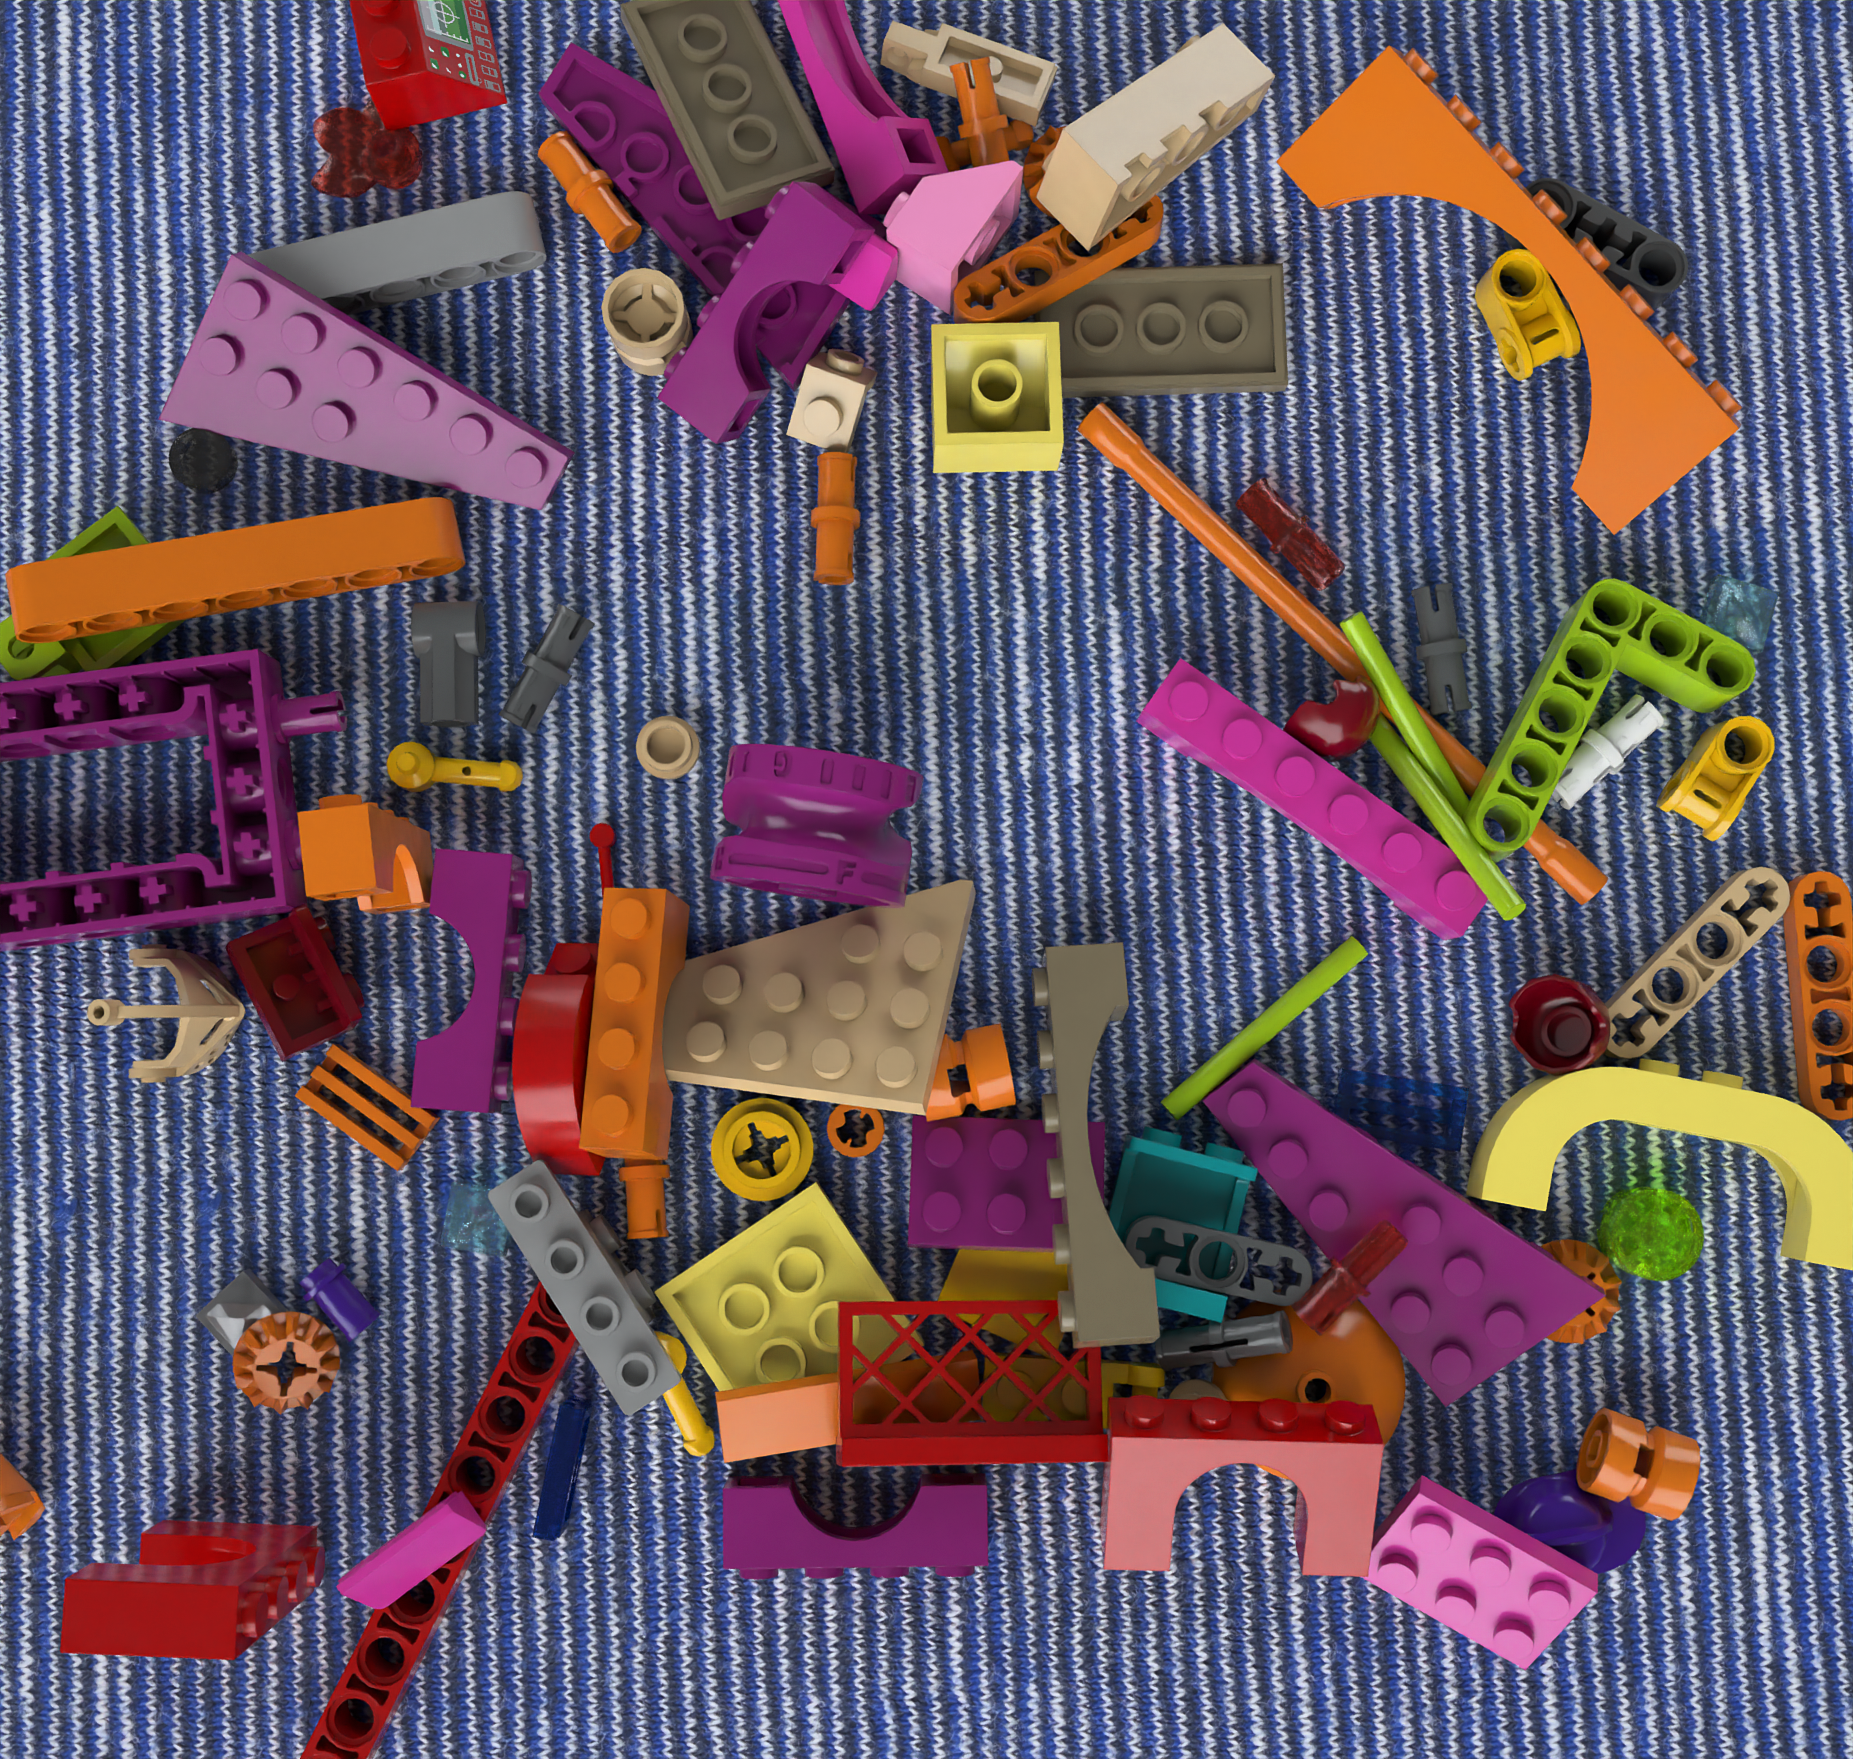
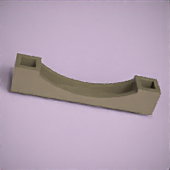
M1123 942L1045 947L1042 967L1032 968L1031 979L1034 1006H1045L1047 1030H1037L1039 1069H1050L1052 1094H1042L1044 1133H1056L1058 1158L1047 1159V1180L1050 1199L1061 1198L1063 1224H1053L1052 1226L1055 1264H1067L1069 1291H1058L1061 1332H1072L1073 1348L1153 1343L1160 1337L1154 1268L1140 1269L1114 1230L1097 1187L1088 1140V1091L1097 1047L1109 1022L1123 1021L1129 1006Z

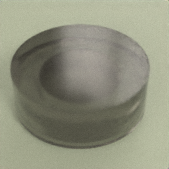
M191 428L184 431L174 440L169 451V465L173 475L183 485L197 493L210 494L224 489L233 480L237 471L238 458L232 444L221 434L208 430Z

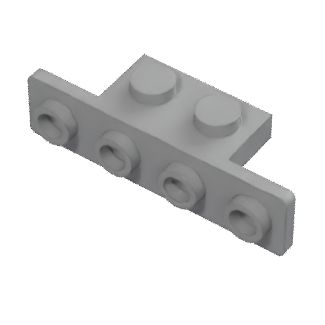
M544 1160L533 1162L489 1191V1201L625 1415L634 1414L676 1386L681 1381V1374L649 1325L656 1317L649 1307L656 1302L655 1295L637 1269L628 1273L615 1251L621 1248L622 1245L606 1218L601 1214L593 1218L588 1209L578 1212Z

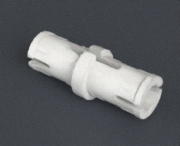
M1637 694L1634 695L1619 712L1597 731L1590 729L1580 737L1581 746L1572 753L1551 795L1556 802L1561 798L1563 799L1560 802L1563 808L1570 810L1588 790L1608 773L1612 775L1617 774L1625 766L1624 758L1656 729L1664 725L1662 715L1649 701L1642 707V704L1645 702L1644 697Z

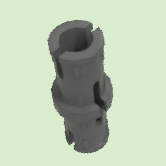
M1452 583L1435 585L1434 591L1438 612L1433 611L1429 586L1411 591L1421 638V646L1416 647L1417 660H1424L1431 705L1430 715L1447 714L1449 712L1445 687L1450 688L1453 712L1472 709L1471 702H1469L1461 655L1467 652L1466 639H1459Z
M561 604L557 605V611L534 653L526 652L522 663L527 666L503 710L501 709L498 714L533 734L538 730L537 726L560 684L567 686L572 675L568 674L567 671L588 632L595 625L594 622L581 617L580 614Z
M1284 1310L1276 1311L1274 1314L1231 1320L1225 1314L1222 1323L1209 1320V1324L1171 1330L1160 1329V1337L1155 1341L1156 1356L1160 1367L1164 1371L1214 1362L1220 1368L1236 1366L1238 1359L1275 1353L1286 1354L1290 1353L1293 1349L1292 1329Z

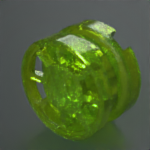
M1646 1186L1624 1189L1611 1197L1601 1211L1603 1216L1600 1229H1597L1600 1247L1604 1255L1609 1257V1261L1623 1272L1653 1281L1671 1280L1686 1273L1700 1256L1704 1242V1230L1701 1219L1692 1204L1677 1193ZM1690 1219H1691V1222H1692L1693 1233H1692V1229H1691Z

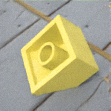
M1059 322L931 324L933 473L1058 471L1064 445Z

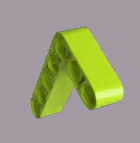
M1614 578L1603 579L1595 583L1565 613L1461 819L1494 863L1503 860L1525 845L1531 837L1614 669L1690 710L1699 713H1709L1724 706L1747 690L1753 683L1756 668L1750 652L1740 643L1627 582ZM1593 606L1607 613L1611 626L1603 624L1597 619ZM1650 637L1656 638L1663 644L1667 656L1661 655L1654 650L1650 643ZM1566 658L1575 660L1581 665L1584 670L1585 679L1576 677L1570 672ZM1706 667L1718 673L1722 681V687L1711 681ZM1539 711L1547 712L1555 718L1558 723V733L1549 731L1543 726L1539 717ZM1512 764L1521 765L1528 771L1532 780L1531 787L1523 786L1516 781L1512 774ZM1484 817L1494 819L1501 825L1505 835L1504 843L1495 841L1488 836L1484 829Z

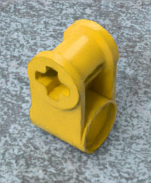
M1519 248L1509 250L1498 257L1478 282L1475 299L1477 307L1482 312L1496 341L1498 353L1509 374L1517 381H1522L1531 377L1533 368L1558 356L1568 359L1579 354L1581 339L1575 320L1563 305L1547 270L1529 250ZM1505 275L1516 279L1521 286L1522 297H1515L1506 293L1500 285L1499 276Z
M1738 716L1708 727L1701 734L1685 762L1665 785L1657 800L1656 807L1666 813L1672 809L1703 828L1702 836L1712 842L1717 840L1734 822L1744 805L1747 794L1767 763L1771 760L1775 747L1774 737L1770 728L1762 720L1752 716ZM1729 732L1737 734L1745 744V756L1740 764L1732 761L1725 751L1724 741Z

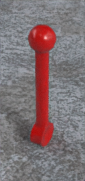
M599 823L592 827L589 837L591 843L598 848L603 897L604 888H614L610 848L615 844L617 835L610 825Z

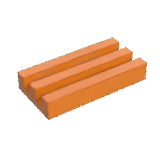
M332 1044L326 1052L327 1057L323 1063L315 1067L310 1074L312 1078L306 1085L301 1086L295 1097L397 1171L403 1170L440 1117L428 1108L411 1107L410 1095L340 1044ZM339 1065L418 1121L419 1124L414 1131H411L333 1074ZM326 1086L404 1143L400 1150H397L319 1092Z

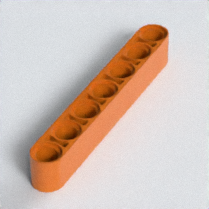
M429 497L32 562L9 569L5 573L16 639L26 643H50L437 577L458 571L464 567L466 562L454 503L447 498Z

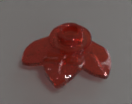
M372 98L365 105L363 112L350 107L334 108L325 112L314 121V136L324 152L329 155L326 162L311 180L313 188L320 193L340 198H355L364 194L376 184H380L388 189L407 187L420 175L423 152L416 136L409 131V127L386 130Z

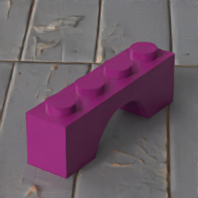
M794 181L791 187L786 185L776 193L765 212V218L769 222L756 242L754 240L749 241L736 255L730 268V272L734 274L731 282L722 295H715L704 306L697 319V325L701 328L689 348H681L672 357L664 371V377L668 381L657 398L715 444L739 439L771 390V386L759 365L756 352L757 327L761 314L768 302L784 287L797 281H805L817 285L840 284L875 231L874 228L816 183Z
M435 848L429 913L449 923L463 937L472 954L475 982L471 999L458 1020L438 1035L417 1042L411 1107L495 1113L501 1112L502 1100L509 1101L511 1098L513 1075L512 1062H505L508 1036H514L520 1002L519 998L511 997L514 972H522L526 956V937L524 934H517L520 908L527 909L529 907L532 891L531 871L523 870L524 860L513 854Z
M986 1473L921 1474L912 1496L902 1509L883 1522L865 1527L839 1525L819 1515L801 1495L793 1475L729 1476L723 1487V1569H739V1576L744 1579L774 1578L779 1575L778 1569L805 1568L806 1577L817 1579L840 1577L844 1575V1568H870V1575L896 1578L908 1575L909 1567H935L937 1575L963 1577L974 1574L975 1566H988Z

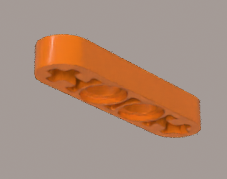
M1157 195L1152 197L1130 216L1131 219L1122 222L1097 243L1101 250L1095 255L1081 257L1072 253L1067 246L1077 239L1060 223L967 275L958 282L954 290L955 324L1019 323L1148 250L1157 243L1161 235L1164 214L1163 203ZM1146 219L1144 223H1140L1138 220ZM1026 268H1039L1048 273L1050 279L1044 284L1030 286L1022 283L1016 275ZM1000 285L1004 286V290L1000 291ZM977 301L980 304L971 308V302ZM993 303V309L986 310L984 306Z
M1817 871L1797 876L1788 883L1790 901L1787 910L1783 914L1798 1093L1804 1108L1814 1113L1820 1119L1843 1121L1853 1118L1852 902L1849 889L1840 877L1831 872ZM1814 889L1817 894L1827 895L1829 900L1828 907L1818 909V914L1814 907H1805L1803 901L1804 895L1813 893ZM1818 926L1819 928L1832 926L1833 936L1819 935L1805 938V929L1817 928ZM1816 946L1826 947L1836 958V972L1827 982H1820L1814 979L1807 968V957ZM1825 1009L1836 1013L1841 1019L1843 1026L1842 1035L1839 1040L1830 1046L1820 1043L1812 1030L1815 1016ZM1844 1054V1064L1816 1063V1055L1839 1056ZM1832 1079L1834 1083L1844 1084L1846 1089L1845 1097L1836 1098L1834 1103L1830 1099H1822L1820 1093L1821 1086L1830 1085Z

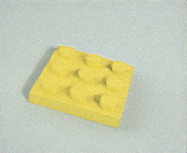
M818 1181L654 1291L719 1391L838 1372V1302L897 1301ZM879 1315L853 1316V1345L872 1363L898 1335ZM891 1315L903 1328L911 1322L907 1315ZM915 1329L911 1336L921 1346H924V1340ZM903 1342L883 1364L900 1362L914 1353V1351ZM853 1357V1369L864 1368Z

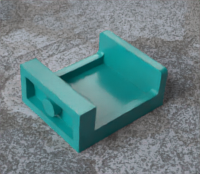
M1145 1126L1142 1138L1126 1134L1107 1214L1122 1243L1124 1234L1130 1224L1136 1219L1147 1215L1161 1216L1237 1234L1250 1181H1255L1258 1168L1242 1164L1244 1151L1209 1142L1206 1144L1204 1154L1179 1148L1182 1135ZM1152 1228L1149 1237H1138L1136 1248L1145 1253V1263L1154 1264L1158 1254H1167L1181 1259L1175 1271L1187 1272L1186 1252L1195 1236L1194 1234H1183L1184 1247L1164 1241L1161 1238V1228ZM1221 1241L1207 1244L1199 1255V1267L1202 1273L1212 1279H1220L1227 1276L1233 1253L1232 1248L1227 1243ZM1155 1278L1158 1307L1222 1323L1228 1299L1225 1294Z

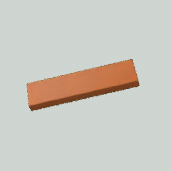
M973 1350L958 1352L944 1367L970 1395L980 1385L978 1362ZM943 1355L932 1357L938 1362ZM921 1358L883 1364L878 1368L904 1396L931 1369ZM865 1368L853 1369V1382L863 1373ZM838 1372L715 1392L724 1463L836 1444V1437H838ZM937 1375L911 1403L930 1422H945L964 1401ZM873 1376L853 1395V1424L880 1423L899 1403ZM905 1409L892 1423L919 1422ZM970 1409L958 1422L982 1419Z

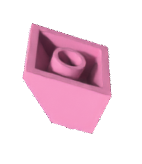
M1011 160L927 176L920 180L911 195L902 192L895 199L884 219V226L887 227V242L898 248L899 251L896 280L951 315L954 310V290L958 282L986 264L1018 217L1023 166Z

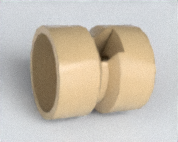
M640 268L628 270L618 276L605 291L601 306L603 321L615 350L623 363L636 373L648 376L663 375L672 357L681 348H689L694 340L691 320L686 310L682 293L675 282L661 271Z

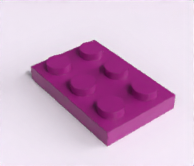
M913 1115L908 1247L1053 1253L1052 1226L1053 1224H1063L1061 1198L1050 1199L1047 1180V1159L1058 1158L1056 1133H1044L1043 1120L949 1117L927 1122L926 1116ZM1088 1122L1091 1162L1097 1187L1104 1204L1105 1122Z

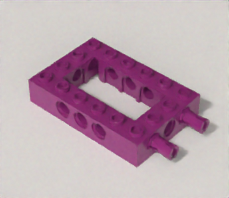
M259 649L0 683V762L208 735L209 746H204L203 751L204 759L212 764L217 809L210 811L211 824L217 825L219 828L222 858L216 859L197 853H184L175 855L176 861L143 866L127 862L110 863L111 870L73 874L57 870L45 872L46 879L16 883L0 880V952L287 914L291 912L292 908L304 903L307 905L289 743L292 736L346 731L347 717L339 716V712L346 711L341 692L333 691L330 694L285 699L280 662Z

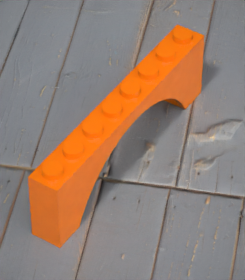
M1389 45L1276 162L1317 208L1333 209L1354 201L1382 196L1406 195L1442 200L1473 211L1497 224L1523 244L1540 261L1555 280L1570 305L1582 335L1591 378L1592 410L1589 435L1582 463L1572 489L1615 535L1741 427L1742 424L1733 415L1742 409V406L1717 379L1708 387L1690 369L1698 361L1696 355L1673 331L1664 339L1647 322V319L1655 312L1653 308L1630 284L1621 291L1615 287L1603 273L1611 265L1610 261L1586 236L1576 244L1562 229L1560 224L1568 216L1543 189L1534 197L1517 179L1525 169L1507 148L1498 141L1489 149L1477 136L1474 130L1482 122L1465 102L1456 94L1448 102L1445 101L1431 85L1439 76L1438 73L1421 54L1412 48L1404 56L1401 51Z

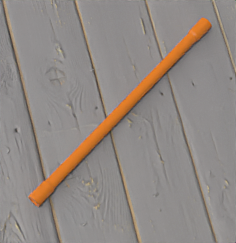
M1101 402L1084 418L1077 431L1114 466L1128 473L1347 681L1354 682L1358 675H1362L1372 683L1346 635L1148 450L1143 440L1109 407ZM1378 693L1380 712L1397 727ZM1411 697L1462 789L1472 798L1487 768ZM1539 819L1531 837L1523 845L1537 859L1540 867L1580 905L1593 898L1609 879L1570 841L1557 835L1542 819Z

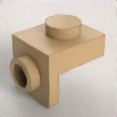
M829 349L828 354L819 352L806 364L786 435L832 452L848 453L867 392L874 385L877 372L863 367L864 359L851 352L840 349Z

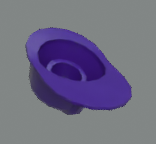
M1576 1469L1531 1478L1513 1485L1499 1499L1493 1513L1499 1519L1597 1574L1608 1572L1625 1564L1640 1548L1646 1531L1645 1512L1633 1507L1629 1496L1620 1502H1616L1582 1490L1578 1486Z

